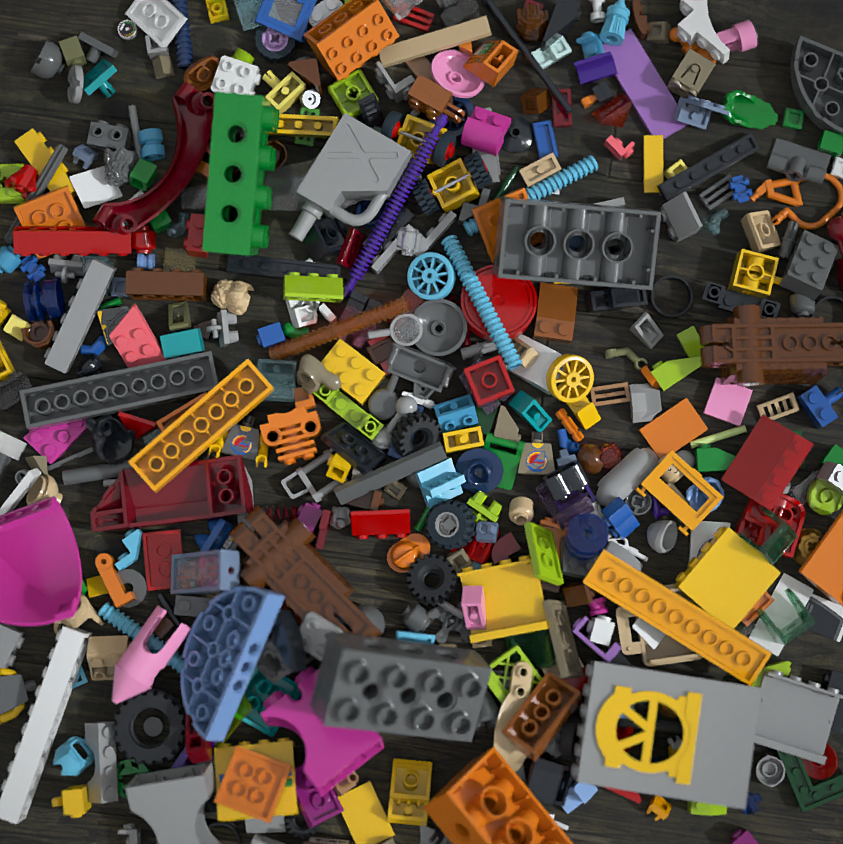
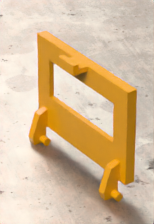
M673 450L641 483L643 487L635 489L643 497L646 496L644 491L647 489L683 522L685 526L683 528L679 526L678 529L685 536L689 534L687 532L688 529L693 531L723 499V496L703 479L696 469H692ZM672 464L709 497L697 512L660 479Z

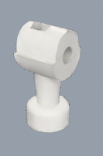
M589 0L593 4L594 10L590 15L591 22H604L605 13L602 12V3L605 0Z

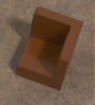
M531 88L520 96L523 114L539 115L551 106L548 88Z

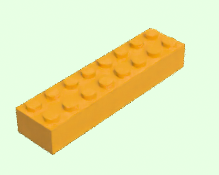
M249 359L245 360L129 461V464L152 490L157 493L274 391V387Z

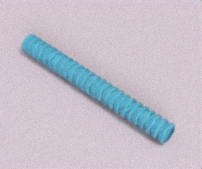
M589 155L587 159L583 158V161L579 160L577 164L573 163L572 167L568 166L567 169H562V172L558 171L556 175L552 174L551 178L547 177L546 180H541V183L537 182L536 186L531 185L530 189L526 188L528 198L541 200V197L545 198L547 194L555 193L556 189L560 190L562 186L566 187L567 184H572V181L576 182L577 178L581 179L583 175L587 176V173L591 174L593 170L597 171L598 164L595 158ZM469 218V221L463 222V226L467 234L473 236V233H478V227L475 219Z
M450 235L444 238L441 244L445 246L444 250L447 251V256H450L449 260L453 261L452 265L455 266V271H458L457 275L461 277L460 281L466 287V292H469L468 296L472 297L471 302H474V307H477L476 311L480 313L479 317L483 318L482 322L485 323V328H488L487 332L490 333V338H493L492 342L496 344V349H499L498 353L504 359L503 363L507 365V370H513L519 367L523 361L519 359L520 355L516 354L517 350L513 348L514 344L511 343V338H508L509 334L505 333L506 329L503 328V323H500L501 319L497 317V312H494L495 308L492 307V302H489L490 298L486 297L487 293L483 291L482 283L478 281V276H475L476 272L473 271V266H470L471 262L467 261L468 257L465 255V251L462 250L463 247L459 245V240H456L457 236Z
M106 602L98 612L99 617L102 616L103 620L107 619L109 624L112 623L114 628L118 627V631L122 630L123 634H127L129 638L132 637L134 639L142 628L139 626V623H134V619L130 620V617L125 616L124 612L121 613L120 609L116 610L114 605L111 606L110 602ZM152 634L148 641V649L153 654H156L163 649L165 644L163 640L160 641L159 637L155 638L154 634ZM176 651L167 663V666L171 665L173 670L176 669L177 673H181V669H184L185 658Z

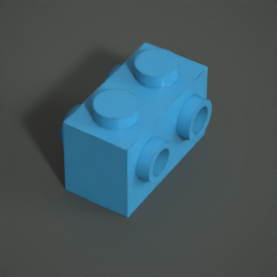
M470 394L433 406L437 422L441 426L440 429H442L443 433L479 423Z

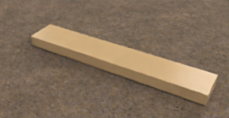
M483 16L386 46L380 50L379 55L382 66L386 68L488 37L492 34L487 16Z

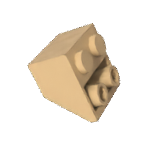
M128 635L89 637L86 655L92 680H114L115 663L118 662L130 645Z

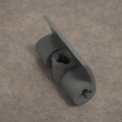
M777 138L766 169L785 174L793 182L804 180L821 186L831 155Z

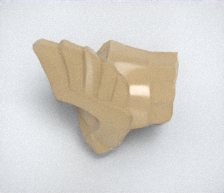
M81 594L75 616L54 622V631L57 634L61 624L77 628L88 618H92L101 626L105 623L98 616V613L88 599Z

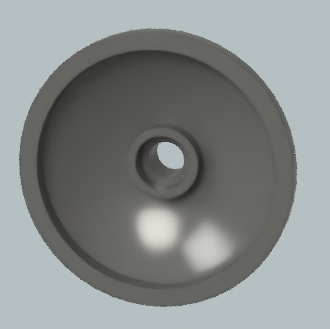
M445 299L429 300L421 304L413 313L420 319L423 327L422 336L415 345L424 353L432 356H445L456 351L464 342L467 334V321L462 310L455 303ZM411 318L410 334L413 340L418 335L419 324L415 319ZM441 326L443 329L441 332H436L435 328Z

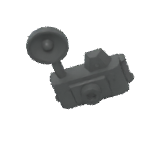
M392 343L393 347L386 362L389 365L387 372L392 373L387 388L377 389L369 397V412L373 417L383 421L390 420L396 415V402L399 397L394 392L399 377L414 382V396L427 400L434 391L441 393L443 386L448 387L452 374L457 368L447 361L414 348Z

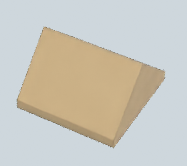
M769 210L748 213L741 219L753 252L762 253L781 246L779 236L773 225L774 223H771L772 218Z

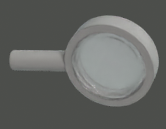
M403 312L392 319L390 328L368 331L369 339L391 336L396 343L402 346H410L419 341L423 333V327L416 315Z

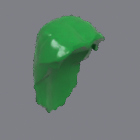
M733 90L727 92L723 98L721 105L725 106L724 110L729 111L730 114L729 116L721 115L732 124L763 130L769 125H775L778 121V114L774 113L771 104L756 98L754 95L747 94L742 90Z

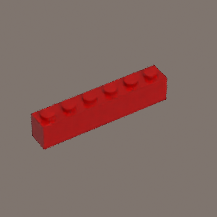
M14 226L13 229L14 254H19V256H29L31 254H38L39 256H49L50 254H58L59 256H68L70 254H77L78 256H88L89 254H97L98 256H107L108 254L126 256L132 252L131 233L121 235L116 231L112 233L99 226ZM123 226L126 230L130 228V226Z

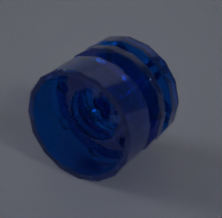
M58 278L44 280L43 289L38 281H34L33 286L31 282L23 284V304L30 322H36L37 318L40 321H44L46 312L50 319H59L64 315V294Z
M583 513L574 517L568 526L564 539L565 547L569 554L583 561L598 557L608 540V526L596 514ZM587 531L590 532V536L588 538L585 537V533Z

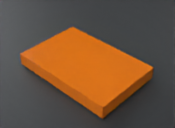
M685 398L641 428L639 432L657 454L658 459H660L671 450L676 452L708 430V428L689 400Z

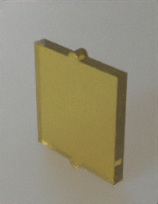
M166 247L163 272H170V269H181L182 272H190L191 269H195L196 257L188 256L186 249L182 247L179 249Z

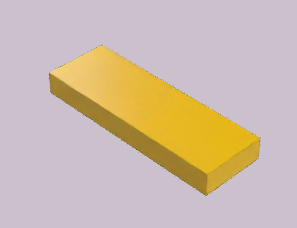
M644 135V193H660L657 186L663 183V135Z

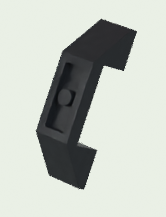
M707 281L701 300L713 307L733 313V308L737 306L758 305L760 306L761 318H777L781 303L765 298L761 300L725 290L726 286Z

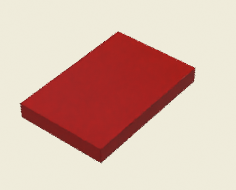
M181 529L142 533L147 591L171 589L172 555L183 554Z

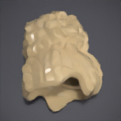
M220 280L213 288L211 300L220 309H228L232 314L243 315L250 301L248 290L254 291V288L243 281Z

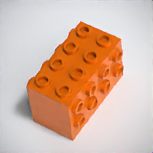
M349 0L303 34L325 71L338 81L347 78L353 70L362 67L365 61L378 55L380 50L393 44L395 39L399 37L379 0Z

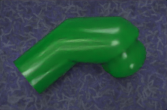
M285 323L282 326L283 334L292 340H299L311 335L308 326L301 329H296L291 323Z

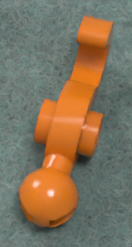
M678 27L671 29V41L680 42L682 45L681 49L685 54H687L689 49H692L711 62L716 63L708 51L699 47L697 41L690 46L687 42L679 39L677 35Z

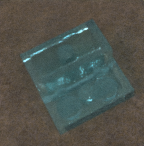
M258 359V371L274 387V391L264 400L294 402L297 361Z

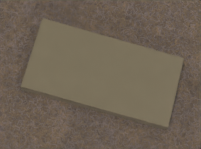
M542 601L561 678L582 677L583 671L565 601Z

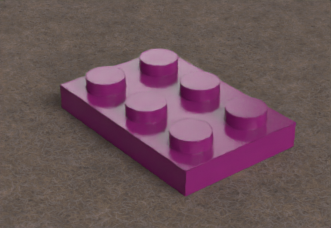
M305 764L295 768L297 804L309 828H312L343 812L344 809L333 788L321 797L303 771Z

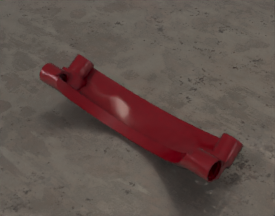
M182 82L172 98L177 125V139L174 155L167 171L155 186L143 195L124 202L103 203L92 220L97 226L112 233L116 231L121 235L130 234L159 215L177 198L192 179L205 153L213 125L215 101L213 93H196V89L191 84ZM203 98L207 99L209 106L204 105ZM123 221H127L129 223V230H126L123 227Z

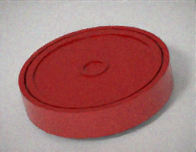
M488 265L475 271V276H478V281L484 287L483 291L487 293L486 297L490 298L489 302H492V307L495 308L494 312H497V317L501 319L500 323H503V328L506 329L505 333L509 334L508 338L514 339L520 336L532 323L537 308V294L530 280L498 278L493 274V265ZM463 286L460 309L467 321L468 328L479 337L493 341V338H490V333L487 332L488 328H485V323L482 322L483 318H480V313L476 311L477 307H474V302H471L472 297L468 296L469 292H466V287Z

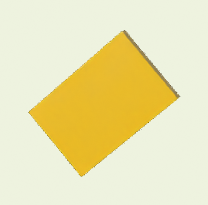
M371 781L349 790L340 797L337 796L344 809L341 813L355 844H377L395 835L391 824L387 822L388 818Z

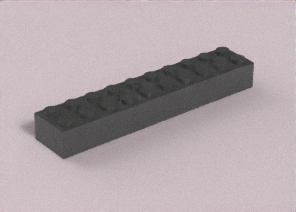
M212 351L20 390L19 392L26 427L28 430L33 431L86 420L87 418L119 413V411L124 412L196 397L204 392H210L219 382Z

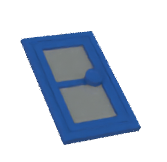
M263 0L255 22L300 42L316 0Z

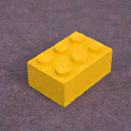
M341 339L337 341L321 362L329 372L334 373L340 378V389L362 406L386 377V373Z

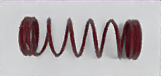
M270 506L268 507L267 516L269 515L270 511L272 521H275L277 512L280 521L283 520L284 512L286 513L288 521L291 520V516L293 520L297 517L296 506H292L290 519H288L286 506H284L282 519H280L279 509L277 506L275 511V517L273 520Z

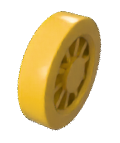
M564 354L556 358L549 366L546 374V385L550 394L566 403H575L582 400L590 392L594 382V372L591 364L585 358L575 354ZM562 365L564 368L563 372L559 370ZM557 372L561 374L560 378H556Z

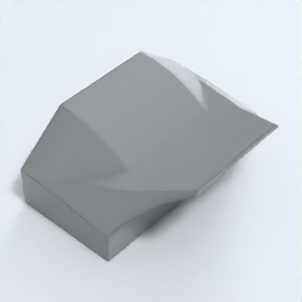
M648 383L628 385L631 399L632 423L651 422L653 417L662 411L660 390L650 387Z

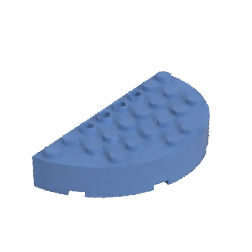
M256 587L232 588V591H224L209 602L210 606L205 611H201L195 620L186 640L182 656L185 658L184 669H181V692L188 715H191L194 721L192 723L194 728L205 740L224 741L285 596Z

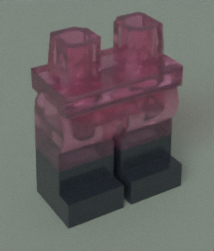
M353 290L337 323L336 338L345 341L350 333L355 336L352 345L361 349L370 340L368 331L376 329L386 311V305L373 299L369 301V297Z

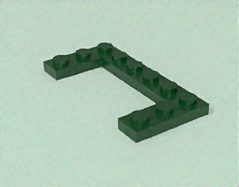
M807 680L803 683L808 684L811 680ZM776 750L779 760L782 761L785 767L786 777L801 812L808 811L843 796V773L812 785L801 757Z

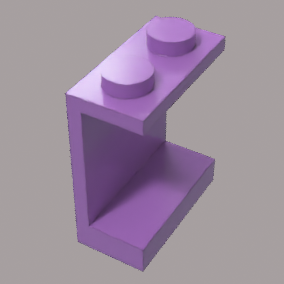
M586 616L583 620L579 618L573 624V634L610 664L622 647L615 642L609 651L604 654L580 633L589 620Z

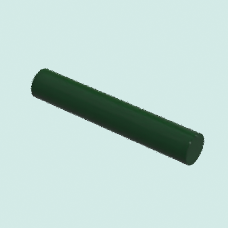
M514 165L492 200L505 194L519 173V170H521L518 166Z

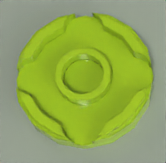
M819 479L813 481L807 490V503L818 514H833L843 504V495Z

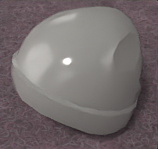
M657 521L648 527L647 541L653 550L658 553H667L674 547L678 535V528L674 521Z

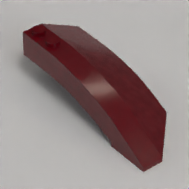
M242 455L193 461L157 493L152 490L134 468L122 469L118 474L117 480L113 485H110L102 496L103 499L90 512L92 532L135 529L248 515L253 510V500Z

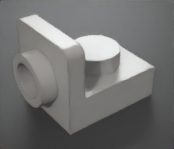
M130 823L123 824V827L118 829V834H129L126 844H141V826L135 827V824Z

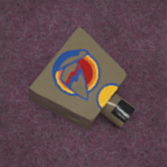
M532 432L531 443H525L517 474L547 475L555 471L551 444L543 443V432Z

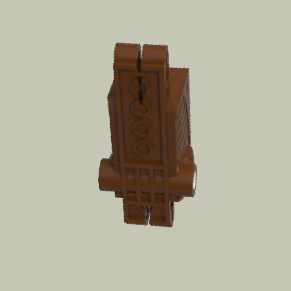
M741 305L733 308V318H727L723 324L699 327L700 346H703L700 349L701 367L720 368L721 385L757 387L772 384H815L828 374V366H843V323H825L824 317L761 318L760 306Z
M256 506L245 517V520L262 537L259 538L243 521L229 533L249 555L242 561L247 566L240 572V575L252 587L263 589L267 585L270 590L285 596L284 604L302 622H304L307 614L313 611L340 628L343 633H357L358 635L378 637L382 633L348 598L355 589L310 544L315 535L297 517L291 523L284 520L277 526L261 508ZM336 614L353 629L352 632L335 616Z

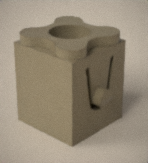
M689 49L667 85L668 90L685 99H688V96L696 97L716 64Z

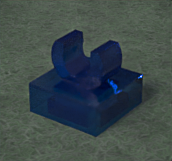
M747 793L746 807L742 809L745 815L755 814L760 810L757 805L762 800L759 793L755 795L754 793Z

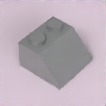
M686 191L666 202L660 208L661 220L667 223L668 234L675 242L696 234L703 226Z

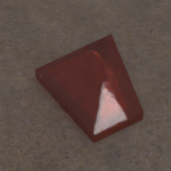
M622 93L591 114L601 124L623 128L632 106V100Z

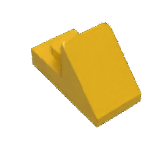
M587 397L575 403H566L585 430L601 420L593 402L590 403Z

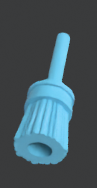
M618 0L614 5L607 8L605 23L599 35L600 40L605 42V44L619 46L624 42L625 26L628 24L630 16L625 0Z

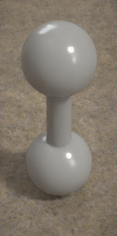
M402 396L397 400L396 415L387 427L382 428L375 438L371 440L376 447L384 450L391 446L393 442L391 441V437H393L391 433L396 427V422H400L402 416L407 417V413L411 412L414 414V411L417 410V403L413 397Z

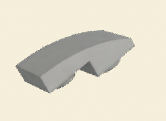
M613 541L608 543L605 550L641 571L643 565L634 555Z

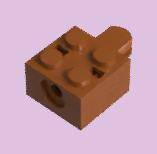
M420 74L418 75L408 92V104L412 110L427 114L426 117L432 121H435L437 116L443 113L448 116L447 119L456 124H460V117L463 118L465 115L463 110L452 105L453 93Z

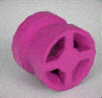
M605 597L592 599L593 603L587 604L590 606V616L609 612L608 608L605 607Z

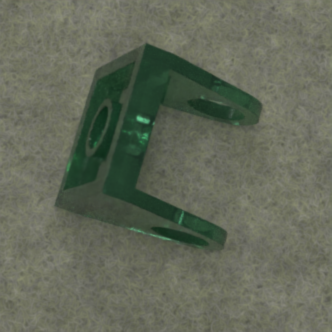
M762 506L760 510L779 527L761 547L740 532L738 536L773 566L798 536L788 523Z
M787 588L785 593L799 617L781 630L774 625L761 608L756 610L774 641L782 645H786L817 623L790 588Z

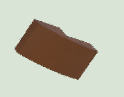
M631 0L632 23L639 39L644 40L645 35L649 34L650 22H647V16L642 15L643 4L640 3V0Z

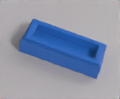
M551 120L532 123L539 159L552 152L558 158Z

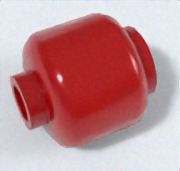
M149 226L140 227L131 233V247L136 250V253H151V250L156 248V232L149 230Z

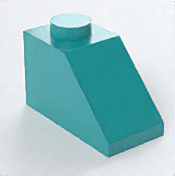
M522 390L509 403V406L537 432H542L552 421V418L537 401Z

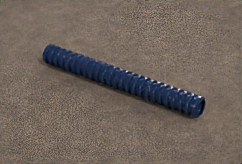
M172 0L170 3L187 18L186 22L174 36L176 40V56L178 57L176 59L178 62L177 67L186 70L193 64V57H191L193 55L191 51L192 41L189 34L191 31L189 29L190 24L188 23L189 17H187L189 15L187 11L188 3L187 0Z

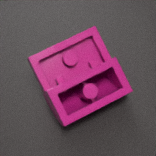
M476 106L471 117H468L462 132L461 145L497 156L504 142V136L511 124V118Z

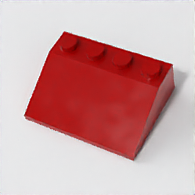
M762 415L721 480L772 511L814 444L769 417Z

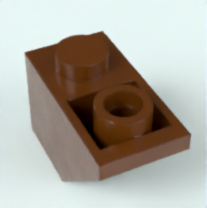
M583 580L560 587L568 607L593 603L592 597L595 596L593 589L584 584Z

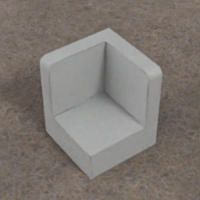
M149 35L145 36L147 52L151 60L159 55L169 56L168 46L161 47Z

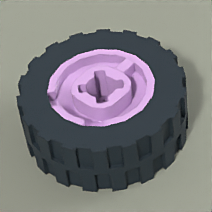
M260 25L259 29L256 30L254 40L257 51L267 62L282 63L285 60H289L295 53L297 40L263 25Z

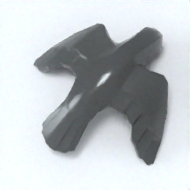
M459 602L456 607L463 611L461 602ZM440 606L426 614L429 618H437L442 622L440 630L435 634L436 643L445 644L448 635L453 630L459 632L464 641L469 642L470 630L466 628L465 619H460Z

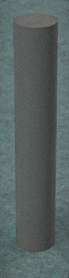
M131 459L117 465L105 463L63 470L64 485L119 477L118 474L122 469H133L129 464Z

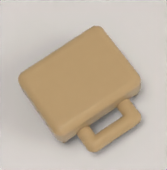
M674 584L664 585L693 603L692 599L680 588L675 587ZM623 607L617 608L616 617L623 654L641 653L643 664L649 667L700 660L702 658L701 655L667 634L655 649L639 633V642H632L628 617L635 616L636 620L639 617Z

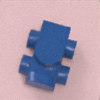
M743 175L732 177V182H729V188L733 189V200H737L738 204L749 201V196H752L753 193L751 188L746 189V185H749L748 177L743 178Z
M30 255L26 256L21 260L22 265L20 269L23 272H29L26 276L30 281L35 280L39 282L46 276L44 273L46 269L42 264L39 266L36 264L39 260L35 255L32 257Z

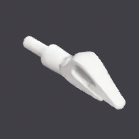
M402 392V396H411L417 404L429 409L434 408L433 406L436 405L434 401L414 396L413 392Z
M620 537L606 539L605 541H613L617 543L616 540L622 539ZM627 538L623 539L624 544L617 543L632 555L647 562L648 557L629 546Z

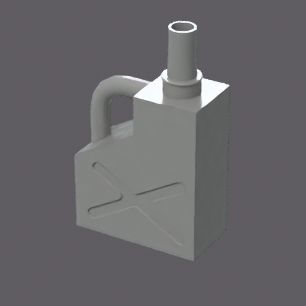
M344 113L296 191L300 200L304 202L303 206H301L303 211L289 235L302 242L315 220H320L322 214L333 220L337 218L351 226H362L370 222L377 215L384 201L392 197L395 188L397 189V184H400L399 181L402 180V175L405 176L404 172L408 171L406 168H410L409 163H413L411 161L413 158L411 151ZM345 200H372L367 209L361 214L354 215L341 208Z

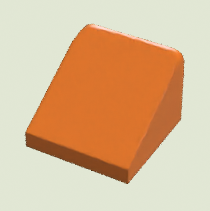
M471 42L459 45V51L471 56Z

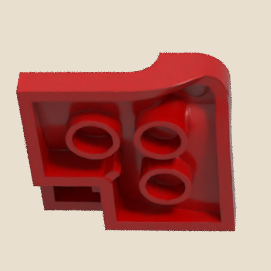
M782 494L772 511L749 498L734 532L751 547L763 549L791 559L793 558L805 519L804 506L800 501Z

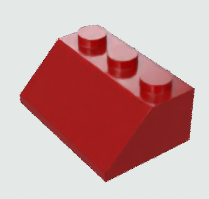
M410 509L351 512L352 536H357V540L368 539V535H376V539H385L387 535L395 534V538H407V534H410Z

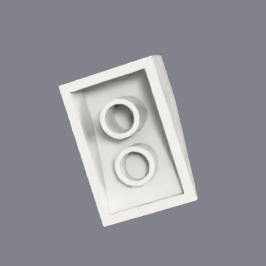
M521 334L518 338L531 346L539 354V357L528 369L520 365L508 371L550 395L546 385V374L551 363L562 354ZM563 365L559 369L562 372L564 371ZM557 372L556 378H560L561 374Z

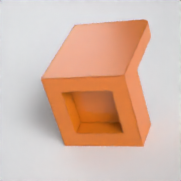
M302 387L293 389L296 408L305 406L306 409L316 407L313 393L308 395Z

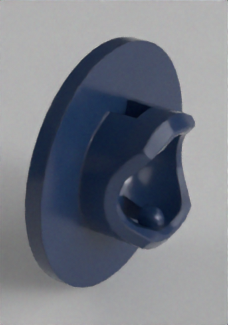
M472 448L465 451L458 458L455 471L463 474L466 482L461 484L463 488L473 493H477L479 490L487 493L495 489L501 482L503 464L500 458L491 450Z

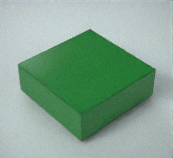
M786 107L782 127L800 131L805 111Z

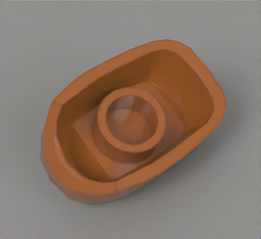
M209 55L194 62L184 72V82L191 84L197 92L209 89L213 83L220 61L215 56Z

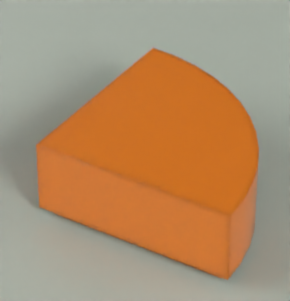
M644 366L641 372L652 388L658 389L661 387L648 367Z

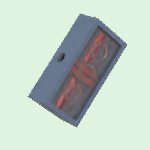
M220 549L172 555L171 594L200 595L222 593L239 587V551Z

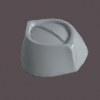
M765 754L756 766V775L760 782L774 787L784 779L785 767L778 758Z

